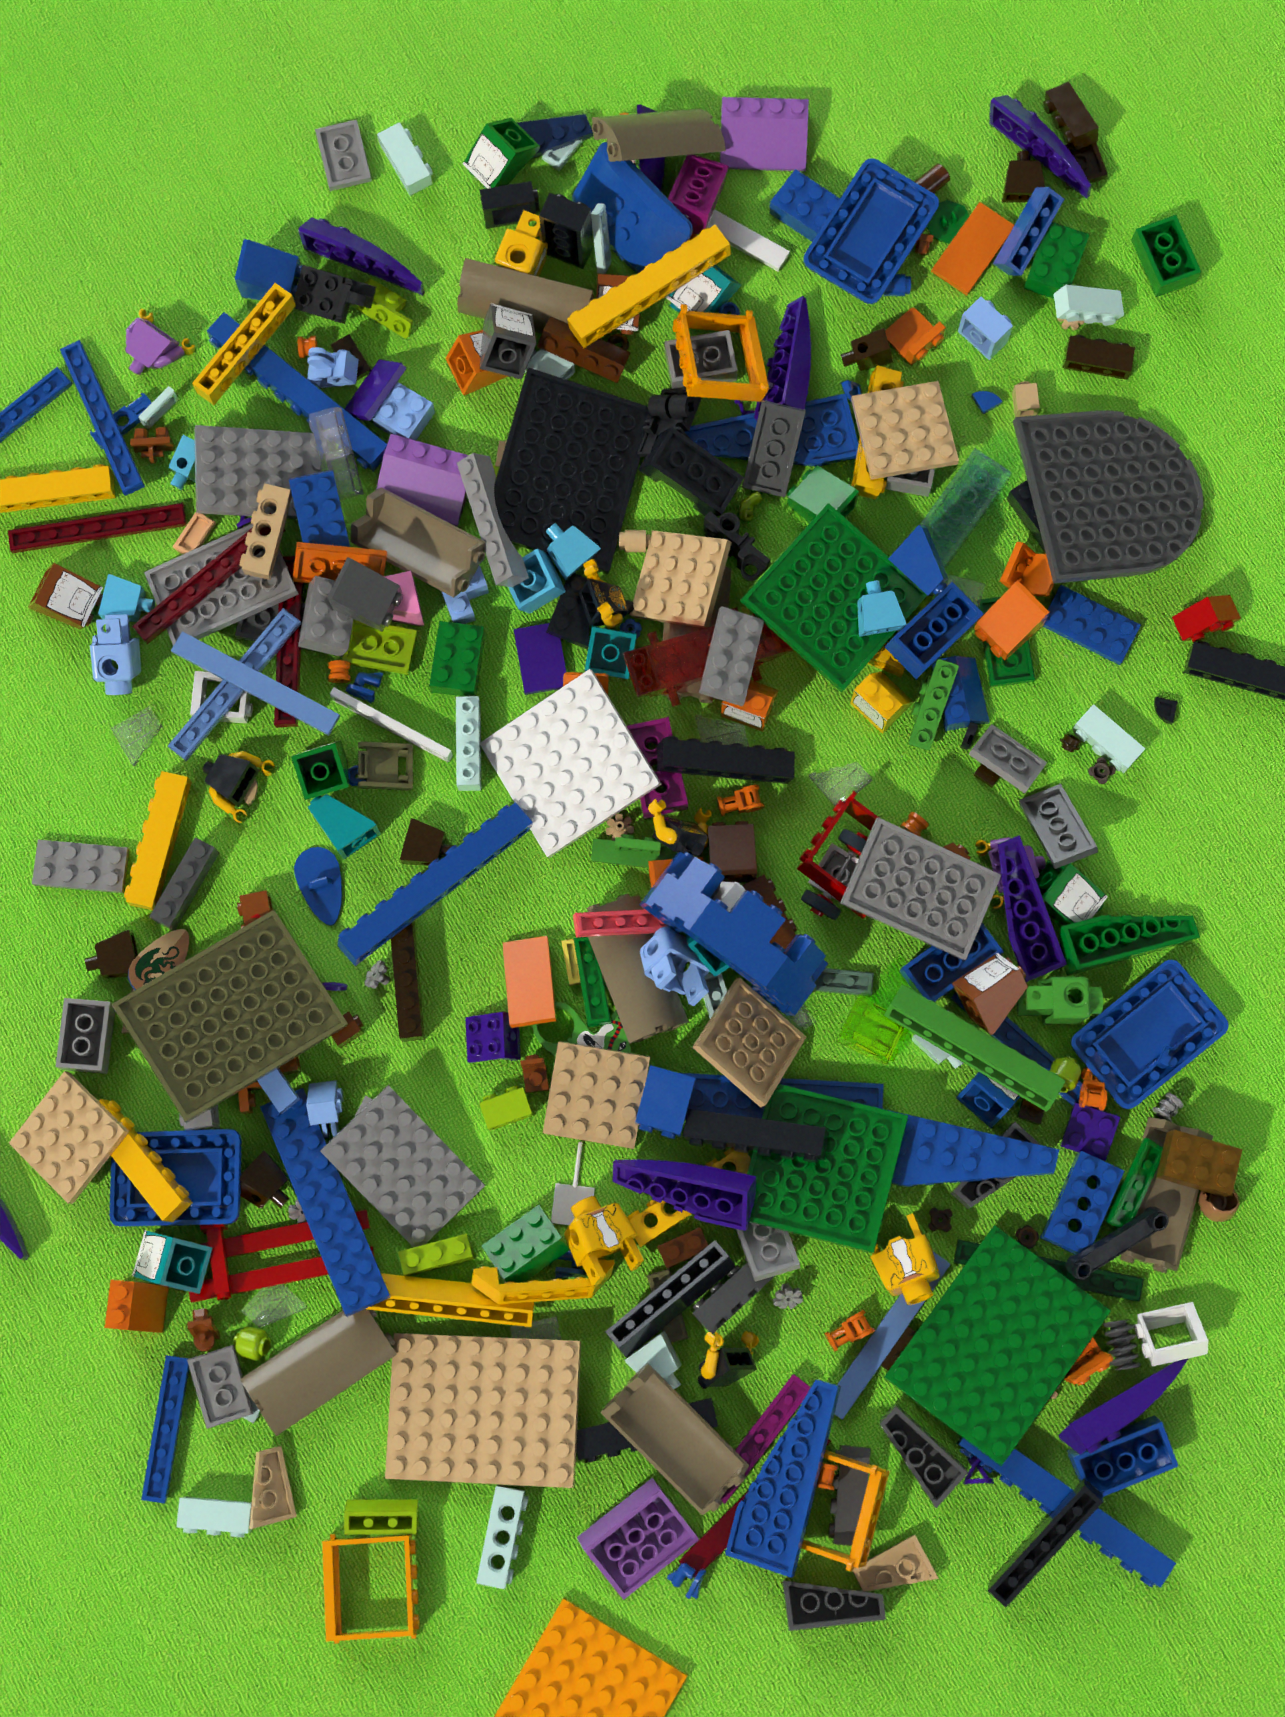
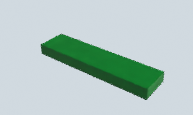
M574 938L588 1027L611 1024L603 974L589 938Z
M1143 1139L1106 1222L1117 1229L1136 1217L1159 1166L1163 1147L1151 1139Z

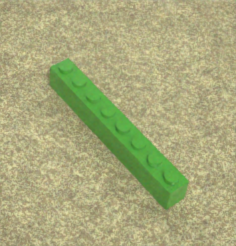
M903 984L884 1014L887 1018L1046 1112L1055 1102L1066 1081L1056 1073L1043 1068L1036 1061L1021 1055L1017 1050L1004 1045L995 1037L982 1032L975 1025L965 1022L954 1013L943 1009L934 1001L926 999L912 988H908Z

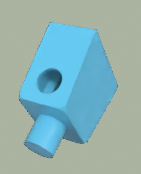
M185 435L181 437L169 464V468L176 472L170 484L180 490L183 489L187 479L195 482V440Z
M556 523L546 530V533L553 540L548 546L547 552L565 580L579 570L583 563L592 559L601 549L573 525L565 532Z
M108 574L98 615L101 619H105V615L128 614L129 622H137L140 619L141 611L150 612L155 608V600L145 598L146 592L142 586Z
M878 580L866 583L868 595H863L857 603L859 637L901 630L906 625V621L893 591L881 592Z

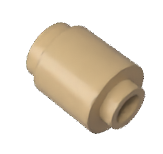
M625 530V532H619V550H625V552H646V548L650 545V535H646V530Z

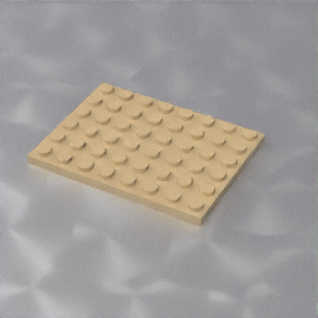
M394 1333L393 1340L396 1344L393 1345V1349L397 1355L392 1358L385 1479L562 1488L575 1487L581 1341Z

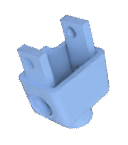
M128 614L105 615V619L96 620L97 635L93 636L92 644L90 645L93 679L97 682H105L106 695L133 693L131 680L141 673L139 638H130ZM104 624L106 625V632L103 630ZM112 660L116 661L118 669L112 665Z
M668 926L662 927L640 949L645 976L654 980L657 988L668 992L673 990L682 995L686 994L688 1004L695 1006L709 992L705 976L710 971L687 945L686 937L679 934V932L672 930ZM690 962L689 968L684 972L686 963Z

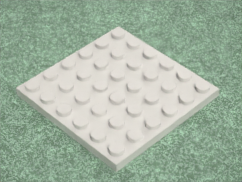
M591 669L479 743L514 803L516 802L532 820L533 824L530 830L547 858L552 857L661 785L655 772Z

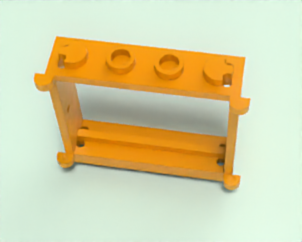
M681 304V311L677 318L674 319L672 329L676 334V349L679 350L680 355L679 366L683 371V386L686 387L687 396L761 402L769 390L752 310H747L746 316L687 311V305ZM689 329L729 330L730 332L739 333L749 384L701 380L697 375Z
M825 1450V1459L870 1473L850 1555L804 1539L801 1548L847 1564L846 1570L852 1572L853 1567L861 1568L867 1564L890 1471L879 1468L877 1465H870Z
M330 1534V1539L322 1541L326 1642L334 1641V1644H337L342 1640L411 1636V1639L416 1638V1629H419L420 1620L419 1614H415V1604H418L419 1598L418 1589H414L413 1579H417V1564H413L412 1555L416 1554L415 1539L412 1540V1534L336 1539L335 1534ZM404 1541L408 1629L342 1633L339 1545Z

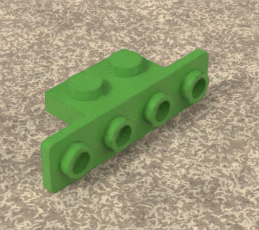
M937 659L931 677L927 676L926 681L921 682L918 692L921 694L919 702L914 703L911 715H914L915 724L908 741L910 745L930 750L959 668L958 664Z
M622 834L621 837H615V841L594 839L591 861L648 868V861L673 859L678 852L661 846V842H657L653 837H644L643 840L634 839L633 835Z

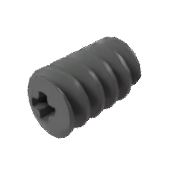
M1128 1320L1105 1322L1103 1324L1104 1327L1111 1328L1110 1331L1105 1333V1336L1112 1338L1106 1345L1114 1347L1108 1353L1115 1357L1110 1362V1365L1117 1366L1115 1370L1141 1366L1140 1363L1133 1361L1139 1354L1131 1352L1132 1349L1137 1347V1344L1130 1342L1131 1339L1136 1337V1334L1128 1333L1129 1330L1134 1328L1133 1324L1127 1323Z

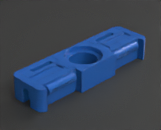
M141 393L142 397L136 399L127 408L124 405L113 414L116 422L122 416L129 418L125 426H119L122 435H125L141 423L138 416L152 403L144 393ZM90 431L94 441L103 449L96 431L94 433Z

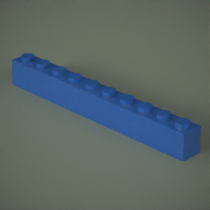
M223 312L207 329L210 338L209 342L216 349L221 348L240 324ZM263 345L245 367L244 371L250 376L252 374L258 378L257 381L265 389L271 388L274 391V395L281 402L287 401L291 405L290 408L297 415L303 414L308 418L306 421L313 428L317 429L319 427L324 432L323 435L330 442L335 440L340 445L339 448L346 455L350 456L352 454L357 458L356 462L362 468L366 469L368 467L374 472L383 461L387 444L266 345Z
M516 802L510 807L508 805L504 806L498 812L496 818L493 820L491 818L487 819L480 826L481 829L476 833H469L463 839L464 842L458 847L456 845L452 846L445 853L446 856L441 860L435 859L428 866L429 869L423 874L419 872L413 876L409 885L405 888L400 886L394 891L392 898L388 901L384 899L375 906L374 912L370 915L366 913L357 920V925L352 929L349 927L344 929L339 934L337 946L354 966L358 965L528 833L533 824L532 820Z
M960 1437L956 1443L961 1447L959 1451L970 1459L973 1456L981 1461L979 1466L989 1473H992L993 1470L1001 1475L1000 1481L1010 1488L1013 1484L1021 1489L1019 1492L1021 1496L1030 1502L1032 1499L1038 1501L1041 1504L1039 1508L1048 1515H1051L1073 1491V1489L1015 1448L1004 1464L999 1466L964 1438ZM1099 1508L1078 1529L1081 1532L1080 1538L1090 1545L1093 1541L1101 1546L1099 1550L1110 1559L1115 1556L1121 1560L1119 1565L1131 1574L1135 1570L1142 1575L1140 1580L1151 1588L1153 1585L1161 1588L1176 1565L1173 1560Z

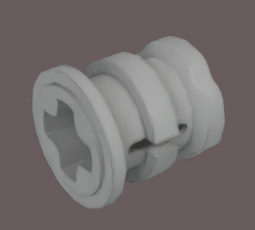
M1167 1092L1165 1100L1162 1099L1158 1103L1159 1107H1153L1152 1111L1160 1119L1172 1122L1171 1117H1175L1178 1114L1177 1110L1181 1109L1184 1104L1175 1095Z

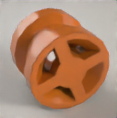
M316 335L310 336V338L298 337V353L300 358L309 356L310 348L318 347Z
M344 660L328 662V668L330 669V674L328 675L329 682L348 683L351 681V676L348 674V670L351 668L350 662Z
M911 812L908 815L909 819L903 822L900 828L920 837L921 831L926 830L929 824L920 815Z

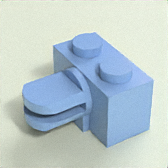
M319 347L309 349L307 380L318 388L356 384L359 359L353 356L350 351L338 350L337 352L330 353Z
M337 1080L311 1083L308 1087L306 1106L310 1125L322 1124L324 1138L330 1137L329 1123H331L333 1137L339 1132L338 1118L340 1113L343 1112L342 1102H344L342 1088H338Z

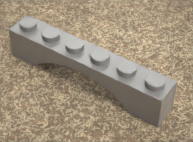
M472 453L457 462L458 469L481 540L485 542L484 550L495 584L498 586L514 587L528 579L529 576L523 558L508 538L497 512L494 497L496 474L490 456Z

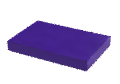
M379 359L344 410L354 418L370 421L405 372L406 367L402 363Z
M549 623L514 629L525 695L558 690L563 687V675L566 673L561 638L546 633Z

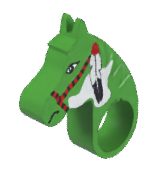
M555 1002V1009L565 1010L574 1020L572 1038L569 1037L564 1042L632 1053L616 1010L612 1014L611 1024L604 1025L598 1032L592 1033L570 1006L562 1002ZM538 1024L533 1025V1031L539 1043L556 1058L558 1043H550L544 1040L539 1034Z

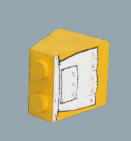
M883 672L869 674L854 689L850 702L882 734L914 703Z

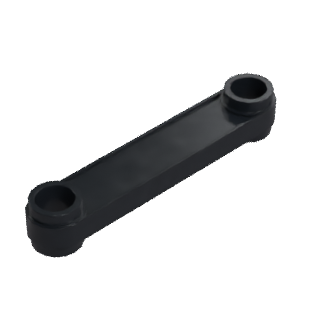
M1148 1207L1142 1214L1077 1255L1070 1256L1066 1262V1269L1077 1279L1084 1280L1088 1278L1092 1272L1155 1232L1164 1230L1169 1222L1168 1216L1157 1207Z

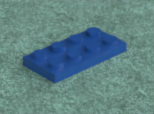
M1060 585L1048 608L1049 615L1043 627L1121 665L1141 624Z

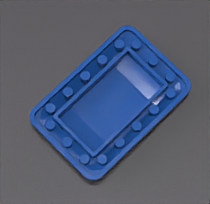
M607 141L599 146L572 195V201L586 204L591 208V213L597 203L606 205L610 249L638 274L648 264L657 262L667 252L676 250L683 242L688 241L693 233V227L691 222L631 160L610 162L607 153Z
M874 158L867 159L863 162L805 252L804 264L811 271L864 303L875 304L880 300L934 216L939 206V199L934 193Z
M1167 960L1075 1033L1071 1039V1047L1100 1082L1105 1083V1089L1117 1104L1124 1109H1132L1227 1032L1229 1026L1225 1016L1182 965L1175 960ZM1165 1044L1172 1047L1174 1051L1171 1054L1172 1059L1169 1066L1162 1069L1156 1066Z
M236 1130L137 1132L147 1139V1146L151 1151H155L161 1157L163 1166L174 1173V1180L178 1185L183 1186L189 1192L188 1197L193 1203L174 1222L162 1221L111 1156L109 1215L111 1222L115 1226L218 1225L234 1223L239 1217L242 1140L239 1132Z

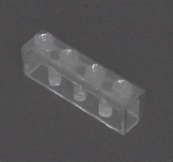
M332 407L309 414V426L314 433L315 449L321 460V472L334 471L340 501L363 495L342 408Z

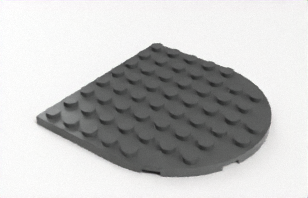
M1110 410L1015 417L1013 425L1053 583L1148 574L1174 562L1193 542L1201 524V510L1203 509L1201 483L1191 460L1186 459L1179 449L1180 445L1161 428L1139 417L1136 419L1124 415V412Z

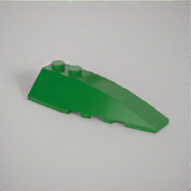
M1103 915L1061 926L1060 947L1067 964L1064 968L1067 976L1195 940L1200 938L1193 916Z

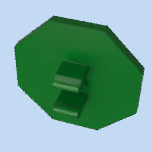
M945 200L939 203L937 211L927 225V229L930 235H933V239L950 244L968 219L969 214L965 206Z

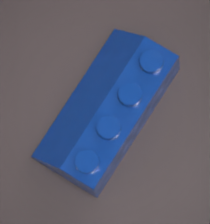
M1155 1415L1124 1427L1119 1431L1121 1436L1110 1443L1107 1439L1100 1443L1102 1447L1089 1454L1088 1450L1081 1455L1072 1448L1067 1450L1079 1482L1085 1478L1103 1494V1497L1178 1467L1163 1423Z

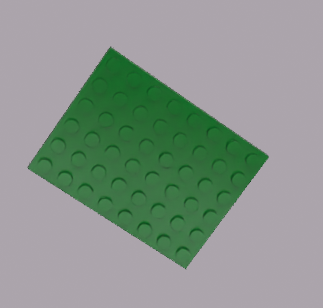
M994 1225L884 1376V1379L999 1466H1002L1111 1310Z

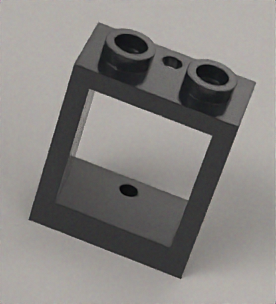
M531 181L480 190L486 229L518 224L523 210L533 214L540 212L537 189L532 188Z

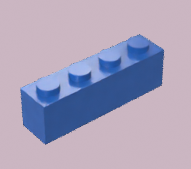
M1036 187L993 264L1008 275L1022 276L1065 199L1049 187Z

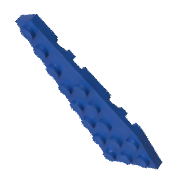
M846 394L807 401L793 464L823 466L856 459L858 440ZM755 413L694 425L691 426L689 432H684L690 440L715 457L748 460L757 420L754 419Z
M908 1115L892 1184L910 1187L923 1184L933 1185L935 1183H956L993 1178L1003 1179L1016 1176L1026 1177L1054 1174L1059 1149Z
M819 1379L815 1380L802 1401L798 1412L789 1422L785 1433L779 1438L761 1467L762 1470L752 1482L746 1496L737 1506L725 1552L726 1556L790 1578L794 1577L841 1386Z

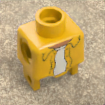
M523 210L515 231L506 229L495 257L496 266L539 277L546 261L548 246L547 243L542 242L538 215ZM531 221L537 222L535 226H529Z
M590 1196L571 1207L575 1218L566 1229L564 1236L577 1267L583 1266L592 1286L600 1284L606 1276L598 1259L616 1252H622L631 1271L638 1269L644 1259L634 1241L637 1233L618 1203L601 1207L596 1196Z
M912 1213L907 1215V1219L915 1238L903 1239L900 1236L889 1240L888 1246L883 1251H881L877 1242L875 1252L871 1256V1260L886 1290L892 1296L903 1294L907 1305H914L931 1298L933 1292L929 1283L937 1280L940 1276L930 1241L925 1234H922L917 1219Z

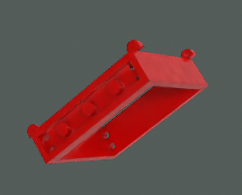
M852 791L844 801L840 799L833 807L834 815L832 817L829 815L821 825L824 828L821 833L817 832L810 843L813 846L810 850L807 848L799 858L802 862L797 868L840 902L847 887L812 860L844 811L871 831L876 818L879 817L854 799L857 795L855 791ZM849 908L862 919L866 917V915Z

